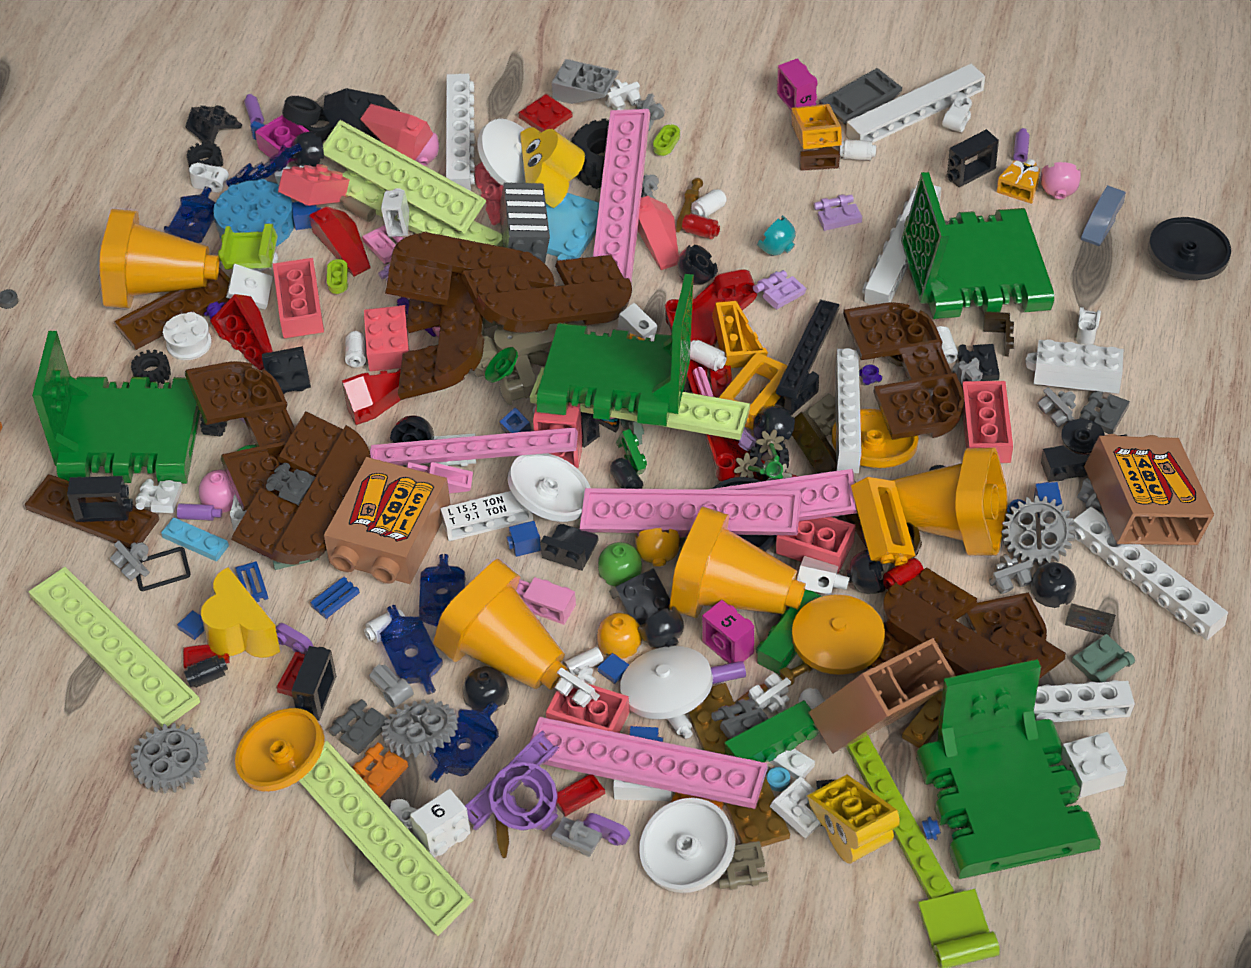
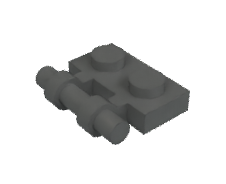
M1095 391L1088 398V404L1081 410L1079 419L1092 420L1099 424L1105 433L1114 434L1129 407L1130 401L1112 394L1107 399L1102 398L1104 392ZM1095 407L1101 408L1100 412L1095 411Z
M283 463L275 469V474L268 478L266 488L269 491L274 489L280 491L279 497L299 505L316 477L298 469L292 473L289 471L290 465Z
M360 699L356 704L353 703L348 708V712L342 717H338L333 722L334 725L328 730L332 736L342 732L343 735L340 737L341 743L357 755L382 732V726H385L384 721L388 720L387 717L373 707L366 713L362 710L367 706L363 699ZM356 718L358 721L352 727L349 726L348 723Z
M753 699L736 701L735 705L729 707L727 705L718 708V711L711 714L714 721L723 720L720 728L728 740L769 719L761 707L752 710L755 707Z

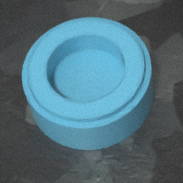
M774 767L768 771L767 780L771 790L780 792L789 787L790 773L788 770L782 767Z

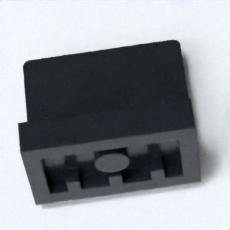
M201 105L200 107H191L185 127L202 142L205 141V144L209 141L213 145L219 129L242 128L243 124L220 105H215V107Z
M303 346L262 354L264 369L275 378L283 394L292 391L300 392L311 388Z
M812 371L807 376L797 399L781 396L775 403V406L786 408L793 415L818 393L819 375Z
M654 568L609 591L613 599L619 596L628 615L636 619L639 625L644 624L648 618L667 608L670 610V598Z

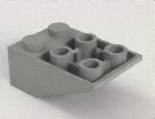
M565 59L552 82L553 99L573 104L604 98L619 71Z

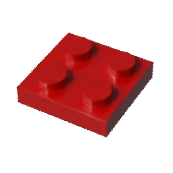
M547 94L518 112L521 120L541 133L547 129L554 130L573 117L570 109Z

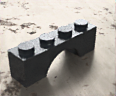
M1064 445L1045 448L1042 451L1041 465L1048 482L1084 477L1088 475L1084 466L1090 455L1074 453Z

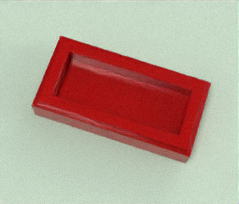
M208 644L183 647V666L187 668L218 654L214 653ZM224 653V656L218 655V658L223 657L226 663H230L229 654Z
M589 774L557 792L558 799L556 805L566 817L605 795V789L594 775Z

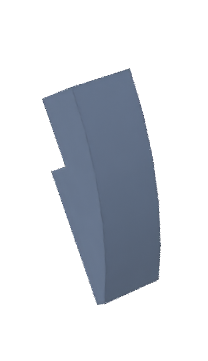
M1107 185L1089 218L1081 240L1097 246L1101 245L1115 223L1116 215L1124 204L1125 191Z

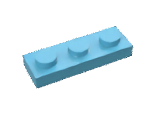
M173 518L161 532L164 539L216 562L229 547L227 540L176 518Z

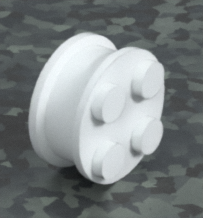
M194 312L180 314L166 322L163 329L167 350L176 359L193 360L199 358L211 347L212 339L208 323L202 316Z

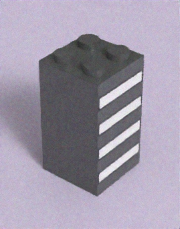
M503 183L499 208L503 247L530 252L545 263L550 234L543 183Z

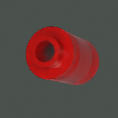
M690 213L685 215L682 229L686 233L712 240L719 235L720 225H718L717 220Z
M910 558L906 564L895 566L883 575L885 588L889 590L895 583L902 586L917 577L924 570L921 562L917 558Z

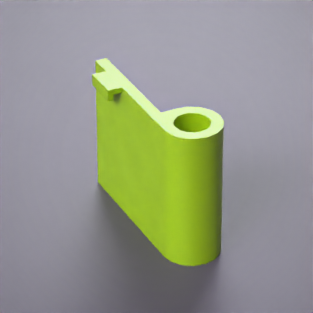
M976 889L918 902L921 912L920 916L924 928L927 930L939 968L955 967L1000 955L997 937L993 931H989Z

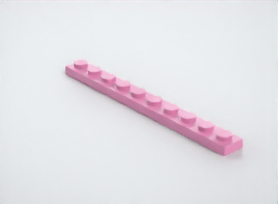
M576 428L378 444L371 445L370 455L371 458L396 465H407L408 462L424 464L576 451L578 431Z

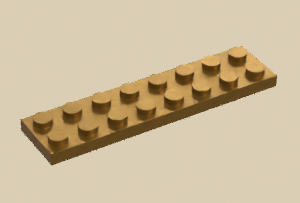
M726 683L712 686L705 700L696 708L687 712L702 750L724 755L725 742L728 741V738L720 728L723 720L714 721L711 714L718 711V708L727 705L729 707L735 705ZM766 776L755 809L724 802L741 844L760 841L761 847L790 839V832L785 820L770 807L775 797Z

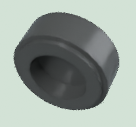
M7 289L0 292L1 308L10 309L18 304L19 299L14 290Z

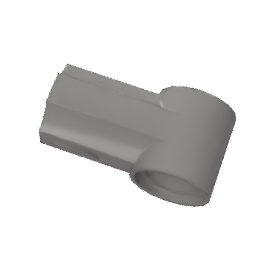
M379 664L374 667L369 675L370 680L383 692L384 698L392 708L397 707L414 695L409 683L403 678L399 679L385 664Z

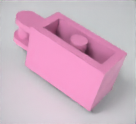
M534 577L531 583L523 580L519 581L516 591L535 615L565 625L576 606L575 591Z

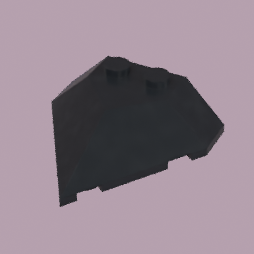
M345 88L324 96L322 114L329 121L332 131L339 120L382 142L361 121V117L371 104L399 112L400 110L384 95Z

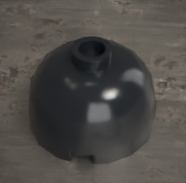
M316 131L300 133L294 139L292 147L289 149V154L298 166H316V164H320V159L324 158L322 140L320 137H316Z
M694 244L692 247L688 245L681 252L677 260V269L681 279L684 280L685 274L694 275L693 285H703L713 279L718 272L716 262L713 264L710 260L712 255L699 245Z
M774 405L764 408L754 418V436L757 439H763L762 431H766L770 436L771 432L776 429V437L783 436L784 440H789L795 424V419L790 414L792 412L786 408Z
M409 415L401 418L395 424L391 431L390 440L393 443L434 440V432L426 419L417 415Z
M868 550L857 553L850 563V570H847V577H850L849 583H853L858 591L865 594H877L885 591L884 579L881 580V572H884L881 562L872 561Z
M1057 562L1046 563L1040 566L1034 573L1030 590L1031 593L1033 592L1038 603L1046 607L1058 608L1061 604L1066 603L1067 605L1074 599L1077 586L1076 578L1068 566Z
M673 606L672 611L669 612L667 608L663 609L645 621L647 626L642 629L640 625L638 628L644 642L657 649L676 646L679 643L677 639L682 636L684 621L677 608Z
M487 666L478 667L471 671L463 684L464 701L466 705L468 704L477 713L487 714L498 711V707L502 706L503 703L505 705L509 698L508 682L505 676L497 669Z

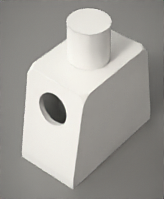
M400 188L386 191L381 210L388 237L408 236L409 207L405 191ZM396 215H398L397 219H399V221H396L394 219Z
M633 303L620 313L617 329L629 330L630 333L644 339L649 337L651 341H654L657 325Z
M804 556L797 580L806 583V590L831 594L833 587L846 590L850 577L837 574L838 566Z

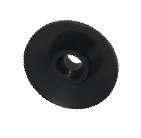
M1075 419L1068 422L1063 427L1061 433L1063 443L1069 449L1079 453H1091L1098 437L1105 436L1102 427L1088 419Z

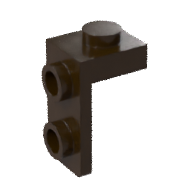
M985 312L983 332L1004 333V356L1009 357L1010 349H1014V337H1010V334L1014 332V321H1010V313Z

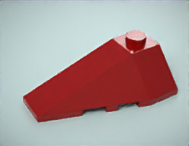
M326 206L309 215L312 232L337 259L344 260L347 263L348 271L353 277L371 268L357 225L346 212Z
M234 294L210 321L223 340H227L232 344L231 346L235 350H239L256 368L263 370L262 354L273 352L261 312L251 296Z
M401 369L393 373H387L386 370L380 371L377 375L361 373L342 380L346 407L355 425L377 418L401 401L398 396Z

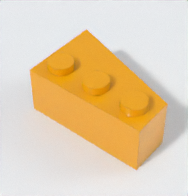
M736 301L716 303L712 317L719 349L725 352V357L727 358L724 366L731 365V368L745 367L756 352L767 356L768 351L759 342L758 335L749 326V321Z

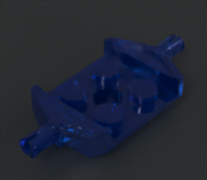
M297 143L289 148L282 145L278 154L270 157L268 162L264 164L260 162L254 167L251 163H248L234 177L227 179L226 184L229 187L245 181L265 179L275 173V171H282L289 159L292 158V155L302 150L301 145Z
M205 186L200 195L181 197V206L169 227L164 226L165 233L201 243L214 221V204L216 202L208 198L212 189Z
M440 554L439 564L434 567L425 568L420 574L419 618L420 621L436 627L446 607L465 588V571L458 566H449V556L447 554H444V559L443 554ZM439 589H446V590H448V591H447L446 593H444V594H438V593H437V591H438Z
M392 605V608L389 606L387 611L392 618V622L380 633V640L398 678L405 679L409 684L420 682V684H423L427 694L430 695L431 692L434 693L436 691L431 677L441 669L443 660L439 657L423 624V618L402 617L396 605ZM412 648L417 650L418 653L414 657H409L405 654L406 650Z
M489 703L481 712L466 709L458 711V730H455V736L450 737L451 742H443L444 748L437 746L435 753L429 750L430 756L437 765V768L429 775L431 781L437 783L444 773H451L460 777L470 773L499 737L498 729L490 718L495 710L498 709L496 703ZM463 743L471 745L468 749L459 748V745Z

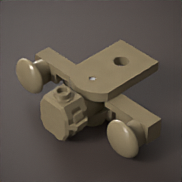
M483 317L481 333H484L485 328L496 325L497 328L494 333V340L488 336H483V356L478 367L474 370L477 377L485 376L486 368L493 357L507 347H514L518 351V358L513 371H517L518 378L507 381L505 377L499 381L500 392L505 402L509 405H512L514 400L530 398L537 379L527 354L550 348L558 323L549 324L548 330L542 333H518L504 330V326L497 324L495 321L491 324Z

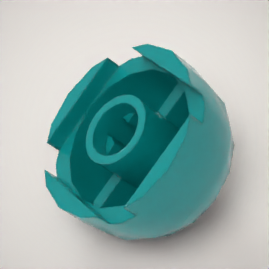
M782 215L781 220L778 218L763 234L766 237L764 241L759 240L757 246L769 255L777 256L783 252L789 253L795 246L793 243L796 237L795 228Z

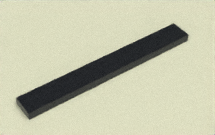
M825 300L819 301L781 378L776 394L797 399L836 318L840 304Z

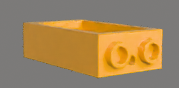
M830 104L791 108L792 127L803 149L842 145L841 125Z
M756 352L719 398L736 401L734 400L755 373L770 379L771 381L750 405L745 427L753 430L756 415L764 408L775 405L782 396L776 394V390L788 365Z
M866 477L852 484L851 488L871 560L880 561L881 564L894 563L896 566L906 564L908 559L915 556L895 481Z

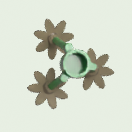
M776 429L771 432L770 436L766 431H762L764 439L756 440L757 444L763 445L759 450L760 453L768 449L769 455L773 456L772 459L764 463L762 468L754 466L758 458L754 457L750 460L748 453H745L744 460L736 458L740 466L735 468L734 472H741L740 477L748 476L754 478L753 472L769 476L766 481L792 477L791 473H784L787 465H782L778 462L779 456L775 449H783L779 443L784 440V437H776Z

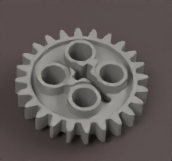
M1035 496L1034 502H1031L1027 497L1026 504L1018 501L1019 508L1011 507L1013 515L1006 514V519L1009 522H1003L1005 530L1002 531V536L1006 537L1003 539L1004 545H1009L1007 547L1008 553L1015 551L1013 558L1021 556V563L1030 560L1032 565H1034V562H1038L1039 567L1042 566L1043 561L1050 563L1051 559L1059 562V554L1066 556L1064 548H1072V544L1068 541L1075 540V536L1071 534L1075 532V527L1070 526L1074 523L1073 518H1068L1070 511L1062 512L1064 509L1063 504L1056 507V499H1053L1051 503H1047V496L1043 498V501H1039L1038 496ZM1036 513L1040 514L1041 550L1037 549ZM1046 517L1055 519L1051 524H1047L1043 520ZM1025 518H1029L1032 520V523L1029 525H1024L1021 523V521ZM1048 538H1053L1056 540V543L1048 545L1044 541ZM1026 539H1031L1034 542L1031 546L1022 544Z
M423 699L420 704L413 701L412 706L404 704L405 709L397 708V714H389L390 719L385 720V726H382V737L386 748H389L391 753L396 751V754L399 756L404 752L405 757L413 753L414 757H417L422 752L426 756L429 750L435 753L437 746L444 748L443 742H451L450 737L455 736V730H458L456 714H454L453 708L450 709L449 704L443 705L442 701L436 704L434 699L429 703H426L425 699Z
M175 723L169 729L166 724H163V730L159 731L157 727H154V734L146 732L147 739H138L140 746H134L135 753L131 754L133 760L131 766L135 778L138 777L139 783H144L146 789L153 786L154 792L163 788L164 793H167L168 789L172 788L175 793L177 786L186 789V782L193 785V777L201 778L200 771L206 770L205 763L208 762L207 746L205 740L201 739L200 733H194L192 727L186 731L185 724H182L179 729H177Z

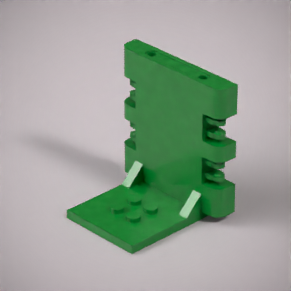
M921 172L909 215L905 219V229L901 243L920 304H929L933 319L960 317L963 307H970V300L974 301L976 307L982 306L984 314L985 312H1001L1002 306L1009 304L1010 297H1013L1015 304L1022 303L1024 312L1051 310L1055 298L1054 290L1025 208L996 210L995 215L988 216V222L984 221L983 216H976L974 211L958 212L956 218H949V224L946 225L930 173Z
M685 274L671 335L656 333L654 341H651L649 337H646L645 340H638V336H632V339H630L629 330L613 329L611 337H609V333H603L602 336H598L596 332L592 331L590 335L587 334V326L558 323L538 388L537 412L566 415L569 402L574 407L582 403L585 405V408H591V405H594L593 418L610 420L613 407L615 411L628 408L629 413H634L635 410H638L637 423L667 426L669 413H679L690 364L694 275Z
M48 331L32 397L56 466L57 476L69 481L70 477H90L91 470L92 473H98L100 466H104L105 473H112L113 471V476H123L124 483H131L133 472L140 474L142 467H147L148 474H154L156 467L158 483L171 480L187 484L201 412L186 377H174L172 386L170 382H165L163 388H159L157 382L150 383L149 377H132L130 384L129 382H123L122 388H117L116 382H110L109 385L107 377L78 376L75 379L70 375L57 331Z
M1038 659L945 678L937 742L925 744L917 750L916 759L925 785L933 784L937 789L948 788L937 794L938 800L935 804V813L939 824H948V827L951 829L966 827L952 834L953 841L949 849L959 879L1100 849L1101 840L1090 813L1083 811L1080 805L1065 807L1078 800L1080 788L1072 771L1067 770L1064 765L1052 766L1063 760L1061 756L1063 745L1054 722L1050 719L1035 721L1034 706L1041 671Z

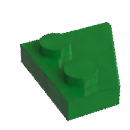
M630 429L622 431L616 444L618 448H624L626 453L624 458L631 463L637 474H643L647 461L644 454H640L637 447L639 446L638 438L635 434H632Z

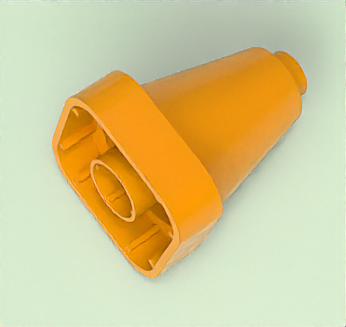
M111 209L100 251V278L105 307L130 309L134 296L200 288L206 286L208 279L217 280L219 256L210 255L208 246L140 225L138 211Z
M967 448L964 452L963 461L960 464L890 480L895 481L907 523L913 524L919 531L962 540L969 556L998 555L1004 529L1003 522H1005L1007 514L1008 495L996 448Z
M702 506L676 564L670 610L672 611V607L675 606L680 614L696 619L703 606L713 607L721 600L738 610L783 614L787 606L798 609L805 592L806 583L796 580L797 570L729 531L728 514Z
M496 559L476 576L446 607L439 619L433 645L454 662L459 661L467 654L533 689H538L544 684L552 690L560 679L557 673L562 667L568 671V668L561 663L565 654L516 591L520 576L500 559Z

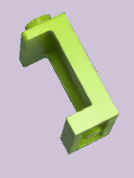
M264 224L263 232L234 233L230 226H226L225 232L221 237L222 247L218 251L219 261L222 262L224 268L232 269L234 264L249 269L272 268L278 237L273 224Z

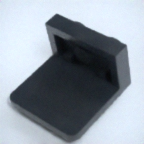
M559 524L552 537L544 535L540 541L542 558L583 571L599 541V537L594 533Z

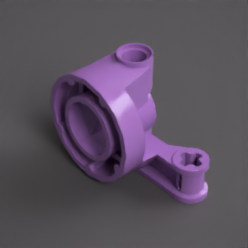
M544 731L538 733L508 765L499 771L465 805L468 820L474 825L473 829L475 831L490 818L493 812L498 820L509 828L522 831L530 829H542L545 831L558 818L556 814L558 812L556 808L558 799L556 784L550 774L540 766L548 761L558 751L559 747L557 745L554 746L545 737ZM540 743H542L547 748V751L540 745ZM522 782L525 787L533 789L536 793V799H539L537 805L529 812H527V809L518 806L515 796L510 795ZM471 811H473L478 816V819L472 814Z

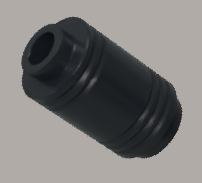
M618 458L612 462L610 472L621 489H642L643 481L627 459Z
M218 655L188 666L184 673L190 688L194 686L197 688L226 676L224 671L228 670V667L223 657L218 658Z

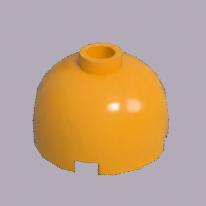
M662 528L643 530L639 532V537L635 535L636 549L644 561L652 563L656 567L664 566L666 562L672 560L677 555L680 547V536L678 531L674 529H669V533L662 532Z
M625 613L608 615L600 623L597 630V642L601 652L605 655L606 653L609 655L614 653L621 659L634 655L637 652V648L642 644V638L638 631L640 625L637 620Z

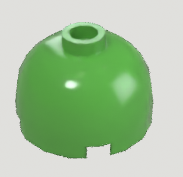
M615 542L608 545L600 553L598 559L599 576L605 579L608 585L615 587L629 581L642 573L640 554L635 547L628 543Z

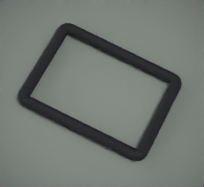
M177 547L150 555L145 561L139 560L142 563L181 551L186 571L185 575L143 587L139 574L136 577L139 590L147 591L189 578L191 573L185 549Z

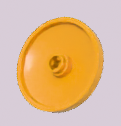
M860 409V465L872 468L894 467L907 462L915 455L918 447V436L892 440L880 409ZM835 422V424H834V426H833V429H832V444H833L835 450H836V422Z
M827 595L814 599L798 612L793 622L792 641L797 654L807 665L824 673L844 675L861 671L878 658L884 646L885 629L881 617L869 604L852 596Z
M299 708L281 709L266 715L257 721L241 739L235 754L237 773L250 788L258 791H277L293 785L307 775L319 760L325 741L323 728L310 712Z

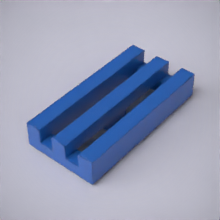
M257 561L235 567L238 579L245 588L246 584L241 571H246L253 593L251 596L256 602H260L261 598H264V600L269 599ZM251 568L255 570L262 592L257 593L250 571Z
M344 576L311 601V607L327 619L360 593L359 588L354 587L353 583L348 582Z

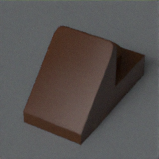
M833 147L800 151V171L839 168L840 152Z

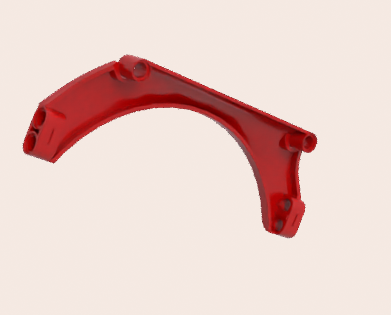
M742 269L717 275L714 281L693 299L691 342L693 340H700L715 347L718 340L712 316L716 303L736 301L743 311L756 299L758 293L753 290L755 284L749 270ZM671 299L665 304V319L671 332L678 299ZM690 359L686 379L691 393L700 395L693 376V370L702 367L707 376L708 367ZM705 434L716 468L717 479L722 482L730 478L740 477L741 472H734V469L740 466L736 458L744 460L745 453H748L750 456L751 452L741 448L736 439ZM753 472L754 479L762 482L766 481L762 475L758 477L756 472Z

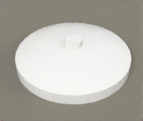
M495 119L485 125L478 136V151L482 163L489 174L502 186L503 183H526L520 133L525 129L513 121Z
M549 453L520 455L514 460L508 472V485L512 494L519 503L532 513L558 522L573 521L581 517L585 488H590V485L585 476L568 461Z
M683 646L661 647L639 656L627 667L621 678L620 689L621 694L629 696V708L635 714L649 719H669L683 715L701 704L712 688L713 675L708 660L698 651Z
M699 798L676 800L658 810L646 824L639 847L641 863L646 873L660 887L677 893L695 892L714 883L726 871L735 850V834L730 820L715 804Z

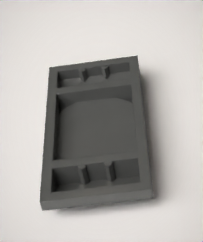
M876 68L819 100V104H830L836 118L847 124V121L895 99L902 91V87L880 69Z

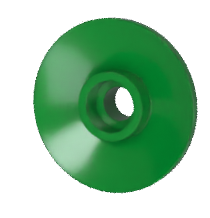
M507 347L501 350L490 361L485 371V378L488 382H497L513 372L518 358V351L514 347Z

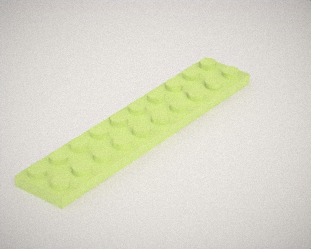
M339 120L323 144L324 156L386 191L396 188L404 190L409 204L463 234L466 233L486 203L483 197Z
M346 170L343 173V177L350 179L346 197L352 196L374 208L376 214L383 217L381 207L386 190L352 171ZM408 203V230L416 234L429 232L500 247L503 246L501 233L476 221H473L466 233L463 234ZM396 215L394 219L396 221H399V219H397L398 215Z
M541 367L531 392L530 403L537 404V393L544 367ZM683 392L679 413H669L667 426L664 427L741 440L750 411V403ZM579 403L581 412L593 414L594 405H591V408H585L584 404ZM613 407L610 417L637 422L638 410H635L634 413H629L628 408L615 411Z
M66 567L28 591L30 597L162 728L163 724H166L168 727L200 703L199 696Z
M326 741L319 760L299 782L431 930L439 936L474 900L339 752Z

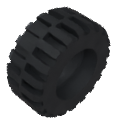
M602 118L600 121L593 120L590 124H584L581 130L578 129L571 139V142L581 148L585 154L583 167L576 177L583 184L591 185L594 189L601 188L605 156L597 154L606 152L609 120L607 118Z

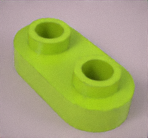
M672 124L662 127L653 141V151L657 155L665 156L672 152L680 139L679 127Z
M335 259L327 265V286L331 293L340 294L348 288V267L344 260Z

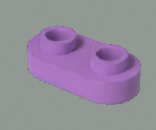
M279 623L276 626L280 645H286L294 652L306 654L308 647L313 646L308 637L288 625Z
M589 813L583 822L584 826L602 833V838L615 846L625 845L631 835L630 831L622 824L595 813Z

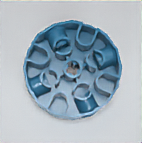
M265 179L245 181L229 186L214 204V220L220 238L224 234L226 226H230L234 233L263 232L264 224H273L278 236L277 247L289 238L295 228L291 197L278 192L279 185L268 182Z

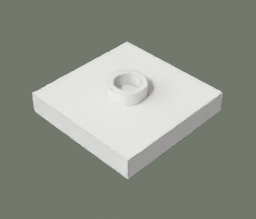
M234 264L226 297L231 298L234 294L251 296L257 307L265 310L268 304L273 276Z

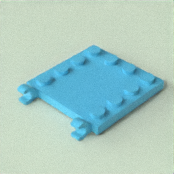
M567 193L562 202L555 208L546 204L550 234L547 254L557 256V260L580 258L595 236L599 202Z

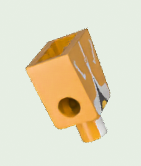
M1032 159L1026 160L1025 163L1017 160L1013 161L999 176L997 193L1032 204L1040 177V168L1036 167V162Z

